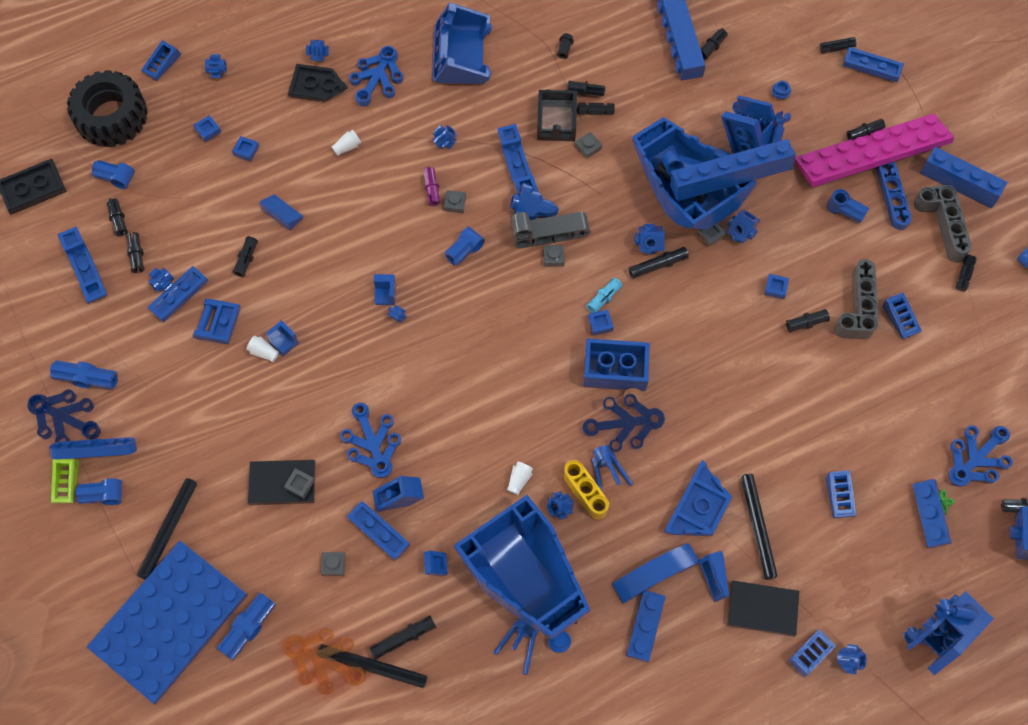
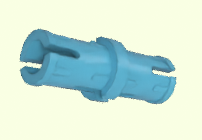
M612 278L603 289L597 291V295L586 305L587 309L591 313L598 312L622 288V283L617 278Z

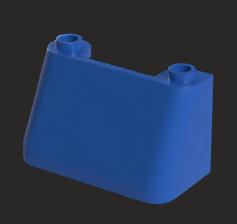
M449 2L437 19L434 28L432 80L441 84H484L490 79L491 70H489L488 65H483V41L492 29L490 15Z

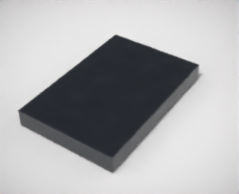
M52 158L0 179V193L10 215L67 192Z
M316 461L250 462L248 504L315 503V481L304 499L285 490L284 486L294 469L315 479Z
M732 580L727 626L795 637L797 633L799 591Z

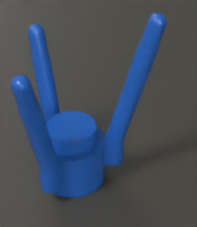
M608 445L600 446L593 451L595 458L592 459V463L594 465L596 483L600 490H602L599 465L602 468L608 466L617 485H621L612 463L615 464L627 483L632 486V481L616 459L614 452L610 451Z
M516 619L513 627L495 649L494 654L497 655L515 631L518 633V636L512 646L513 650L517 649L522 637L528 638L531 635L523 674L527 675L538 630L521 619Z

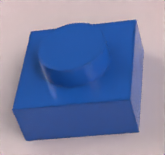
M210 115L193 125L205 142L221 133L220 127Z
M240 136L232 153L236 157L252 161L259 148V143Z
M769 274L764 295L785 299L789 278Z
M608 310L588 314L593 336L613 331L614 327Z
M437 551L424 552L425 575L440 577L448 575L446 553Z

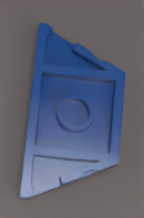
M702 460L664 531L665 534L712 536L732 496L721 486V482L716 475L713 476L707 468L705 461Z

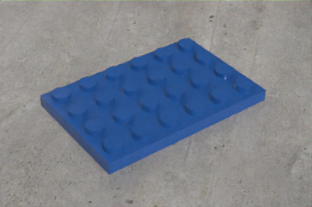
M179 541L89 643L87 648L156 705L248 595L183 542Z

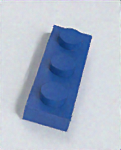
M852 47L848 48L843 63L845 67L894 82H898L904 63Z
M192 266L151 303L148 309L164 323L208 282V279Z
M930 479L912 484L928 548L952 544L936 480Z
M363 501L347 516L357 528L394 561L410 546V543Z
M647 590L643 592L627 657L649 662L666 596Z

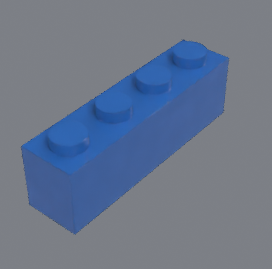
M934 147L920 174L943 185L952 186L957 192L991 209L1000 198L1008 183L937 147Z

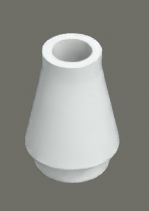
M351 130L350 132L347 131L331 147L339 156L358 148L361 141L356 133Z
M253 336L246 348L251 355L270 360L271 362H274L279 355V351L274 349L261 336Z
M517 461L516 466L513 465L507 491L519 495L522 488L533 475L531 473L533 468Z

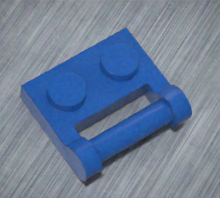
M207 298L204 301L203 306L205 308L198 328L194 330L193 337L198 340H209L229 345L241 307L239 304ZM217 309L210 330L208 332L206 331V328L212 310Z

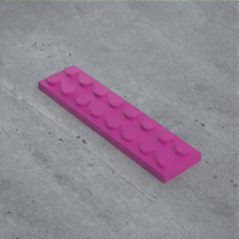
M933 113L871 133L870 136L858 137L855 140L851 139L797 156L794 163L811 187H815L932 150L934 147L938 148L953 143L954 136Z

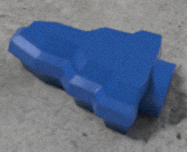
M524 183L519 194L513 193L510 203V209L515 210L514 214L526 212L530 220H535L539 216L551 217L557 215L559 207L552 201L543 199L541 193L534 191L532 186Z

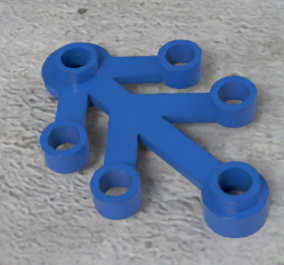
M384 46L379 55L359 59L358 68L362 72L350 74V83L354 86L359 85L361 80L371 77L365 89H360L356 92V101L360 106L365 107L371 103V94L379 79L384 88V96L386 98H393L395 96V89L391 86L385 72L387 65L392 72L393 83H402L403 74L399 71L395 62L398 58V53L392 46ZM379 63L377 67L369 69V65Z
M357 403L352 408V414L357 421H360L367 440L353 435V432L349 429H344L340 433L342 442L346 444L351 443L370 451L374 459L361 455L357 448L348 450V459L351 462H358L370 467L374 476L385 478L392 472L393 466L390 459L396 447L401 444L400 435L391 433L388 436L389 445L384 454L381 455L379 448L389 428L394 425L393 417L389 414L383 415L381 417V426L376 436H374L368 420L370 415L368 406L365 403ZM358 408L364 409L362 413L356 412ZM385 419L391 420L389 424L383 423ZM345 434L351 435L349 439L343 438ZM396 437L398 438V441L396 443H392L391 439ZM353 452L358 453L356 458H351L350 455ZM384 464L385 468L380 470L378 469V465Z
M968 426L964 430L969 459L965 465L963 464L962 451L965 449L964 441L956 439L951 443L950 449L953 452L954 467L949 471V480L953 485L963 487L970 481H986L989 484H993L999 479V473L996 470L989 469L985 473L971 471L975 467H998L1002 470H1007L1012 466L1013 460L1007 455H1003L1000 458H984L997 444L1002 445L1009 440L1010 432L1006 427H995L990 433L991 439L977 452L976 437L979 435V430L976 426ZM968 430H972L974 435H970ZM955 444H959L961 449H957ZM1002 460H1006L1008 465H1004ZM958 472H960L964 476V478H960L958 476ZM988 474H992L994 479H990Z

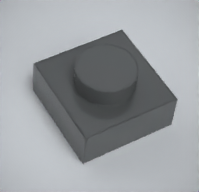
M591 132L575 141L576 148L586 159L602 149V144Z
M447 190L444 211L464 213L466 193Z
M718 223L708 230H697V234L709 247L725 237L726 234Z
M544 245V267H564V245Z
M294 469L284 488L304 499L315 479Z
M322 552L321 575L344 576L345 552Z

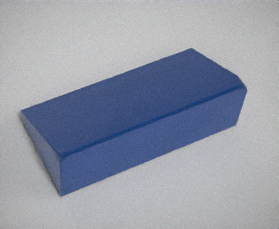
M275 194L259 202L263 211L290 231L304 218L303 215Z

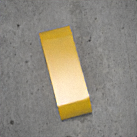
M571 460L566 463L564 467L565 482L593 519H603L607 515L609 508L607 498L582 463L577 460ZM571 469H575L579 472V474L577 476H571L568 473V471ZM587 486L591 489V492L585 494L580 489ZM601 504L604 510L596 511L593 505Z

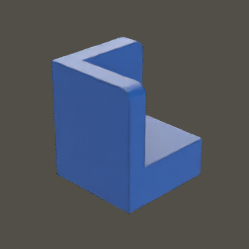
M374 274L375 305H395V274Z
M282 320L266 333L270 344L283 357L299 344L296 334Z

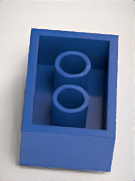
M587 338L583 387L624 390L637 388L640 391H646L649 380L650 343Z

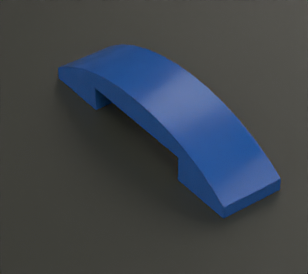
M512 124L497 128L504 158L517 194H519L523 183L532 186L534 191L539 192L521 145L522 140L517 125Z
M77 226L57 234L79 280L87 303L89 304L107 296L102 279Z
M687 543L638 567L612 583V586L624 604L675 574L682 573L699 564V559L690 544Z

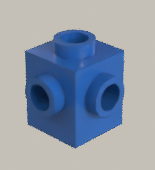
M744 209L738 212L737 216L734 215L728 222L730 227L727 233L731 235L730 237L734 241L744 243L749 239L752 240L758 231L756 227L761 220Z
M644 224L642 227H638V233L634 235L635 245H638L640 252L645 254L664 251L665 231L663 227L655 226V224Z

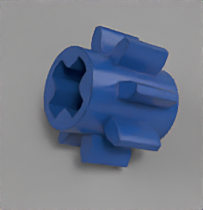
M310 40V45H306V55H310V60L323 61L324 56L329 55V46L325 45L324 40Z
M211 54L209 56L210 59L205 60L206 73H211V78H220L222 74H226L227 62L226 59H221L220 54Z
M439 125L434 130L433 135L435 137L433 141L439 148L447 147L450 149L456 144L455 141L457 139L455 137L457 134L451 126L446 125L443 128L442 125Z
M155 268L148 274L151 277L148 283L158 293L161 290L166 291L172 285L171 281L174 280L173 276L165 268L161 270Z
M562 491L553 493V497L548 498L547 509L552 517L558 516L559 520L573 513L574 502L569 494L563 495Z
M848 644L847 648L841 649L837 657L838 664L842 666L841 669L845 670L846 673L855 675L857 670H863L867 663L866 654L862 652L863 649H860L858 645Z

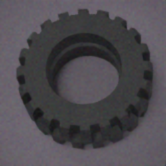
M104 70L103 73L97 71L94 72V75L89 76L88 74L84 77V80H79L75 84L76 88H72L69 93L71 97L67 99V112L80 136L91 144L97 143L98 146L106 147V145L110 147L116 146L118 143L122 145L127 143L126 140H132L136 137V133H140L143 129L142 124L146 123L148 108L136 82L132 81V78L128 75L123 76L121 72L115 71L112 73L111 70ZM106 102H122L119 109L110 115H93L95 110Z

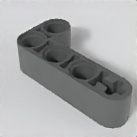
M950 185L922 188L914 201V207L920 212L935 211L948 258L956 263L963 261L971 250V242L955 188Z
M519 212L511 216V231L516 248H527L579 239L591 233L585 212L530 220L526 212Z
M862 259L857 263L852 272L854 313L842 314L834 327L836 335L841 338L868 339L878 327L875 265L869 259ZM843 323H844V324H847V325L849 326V328L844 327V326H843Z

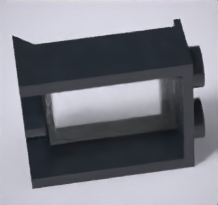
M539 90L537 140L575 142L577 91Z

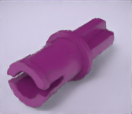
M426 167L424 169L426 183L424 189L427 191L428 205L437 206V204L441 203L438 190L440 185L436 180L435 169L433 167Z

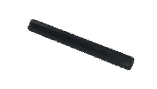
M752 473L744 474L741 480L766 580H772L778 574L754 475Z
M190 478L185 479L137 572L139 578L146 580L153 572L197 486L196 481Z
M321 644L318 649L317 655L324 659L420 688H424L427 683V676L324 644Z

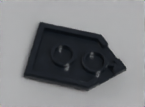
M296 64L288 96L327 101L348 89V87L332 68Z

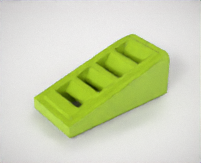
M53 459L51 503H74L79 460ZM63 466H69V470H62ZM61 475H69V478L61 479ZM60 483H68V488H59ZM58 492H68V496H58Z

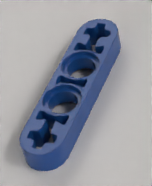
M895 162L878 166L877 175L891 224L895 229L904 230L911 222V214ZM886 183H894L896 185V189L888 188ZM891 200H899L901 206H894Z
M131 437L62 441L49 446L52 459L128 455L137 451L136 440Z

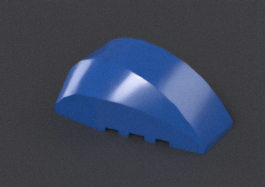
M664 117L632 136L639 160L661 207L668 217L684 228L710 229L737 211L756 186L757 182L752 180L707 193V198L703 197L706 201L701 205L692 198L677 201L670 183L654 172L655 169L659 170L656 166L662 162L661 158L665 152L672 150L680 156L702 162L727 155L718 153L716 148L711 145L703 144L699 141L698 137L688 135L684 132L683 128Z
M528 495L453 545L483 592L519 619L552 639L590 612L589 605L568 562L554 527Z

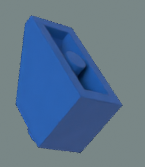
M399 476L373 491L377 512L410 506L424 499L421 479L418 477Z

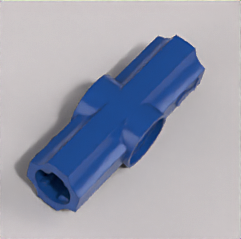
M56 360L50 368V377L52 379L71 382L81 388L88 389L93 386L113 390L118 382V373L116 371L97 368L87 362L74 364Z
M259 593L247 610L241 612L235 618L231 625L232 629L217 649L234 661L247 642L252 641L258 635L263 621L276 604L264 594Z

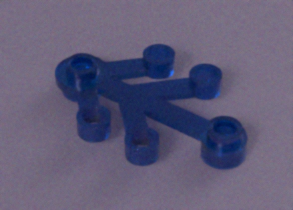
M67 389L63 393L51 397H46L42 394L33 395L29 398L27 407L32 414L36 415L38 423L37 434L42 439H49L53 434L52 429L47 426L45 413L52 416L56 443L60 442L63 438H66V441H70L69 437L65 434L63 422L80 430L89 440L99 437L101 428L96 422L88 421L85 423L68 415L78 411L91 412L94 408L93 402L89 398H84L80 402L71 404L75 402L76 394L72 390ZM72 394L70 399H66L67 395ZM63 401L71 404L57 409L51 406ZM39 403H42L39 408H36ZM90 403L87 408H84V404ZM48 429V432L45 435H42V432ZM96 429L93 434L89 435L91 430Z
M628 394L623 400L625 406L633 407L642 415L633 417L616 404L613 397H607L603 400V407L606 410H611L622 419L603 422L588 419L583 423L582 430L585 435L594 436L601 430L623 428L617 437L609 443L610 450L618 452L622 449V443L633 428L637 425H644L638 435L630 440V446L633 449H639L643 446V440L651 429H658L664 424L665 417L663 412L657 408H646L637 401L635 395ZM627 397H632L634 403L628 404L626 401ZM606 400H611L613 406L607 407L605 404ZM652 415H656L658 417V421L656 423L651 421ZM588 424H594L595 430L589 431ZM634 439L640 440L638 447L633 445ZM613 442L619 443L617 450L612 448Z

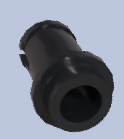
M564 33L559 38L560 45L557 56L561 59L568 58L570 47L574 43L573 36Z

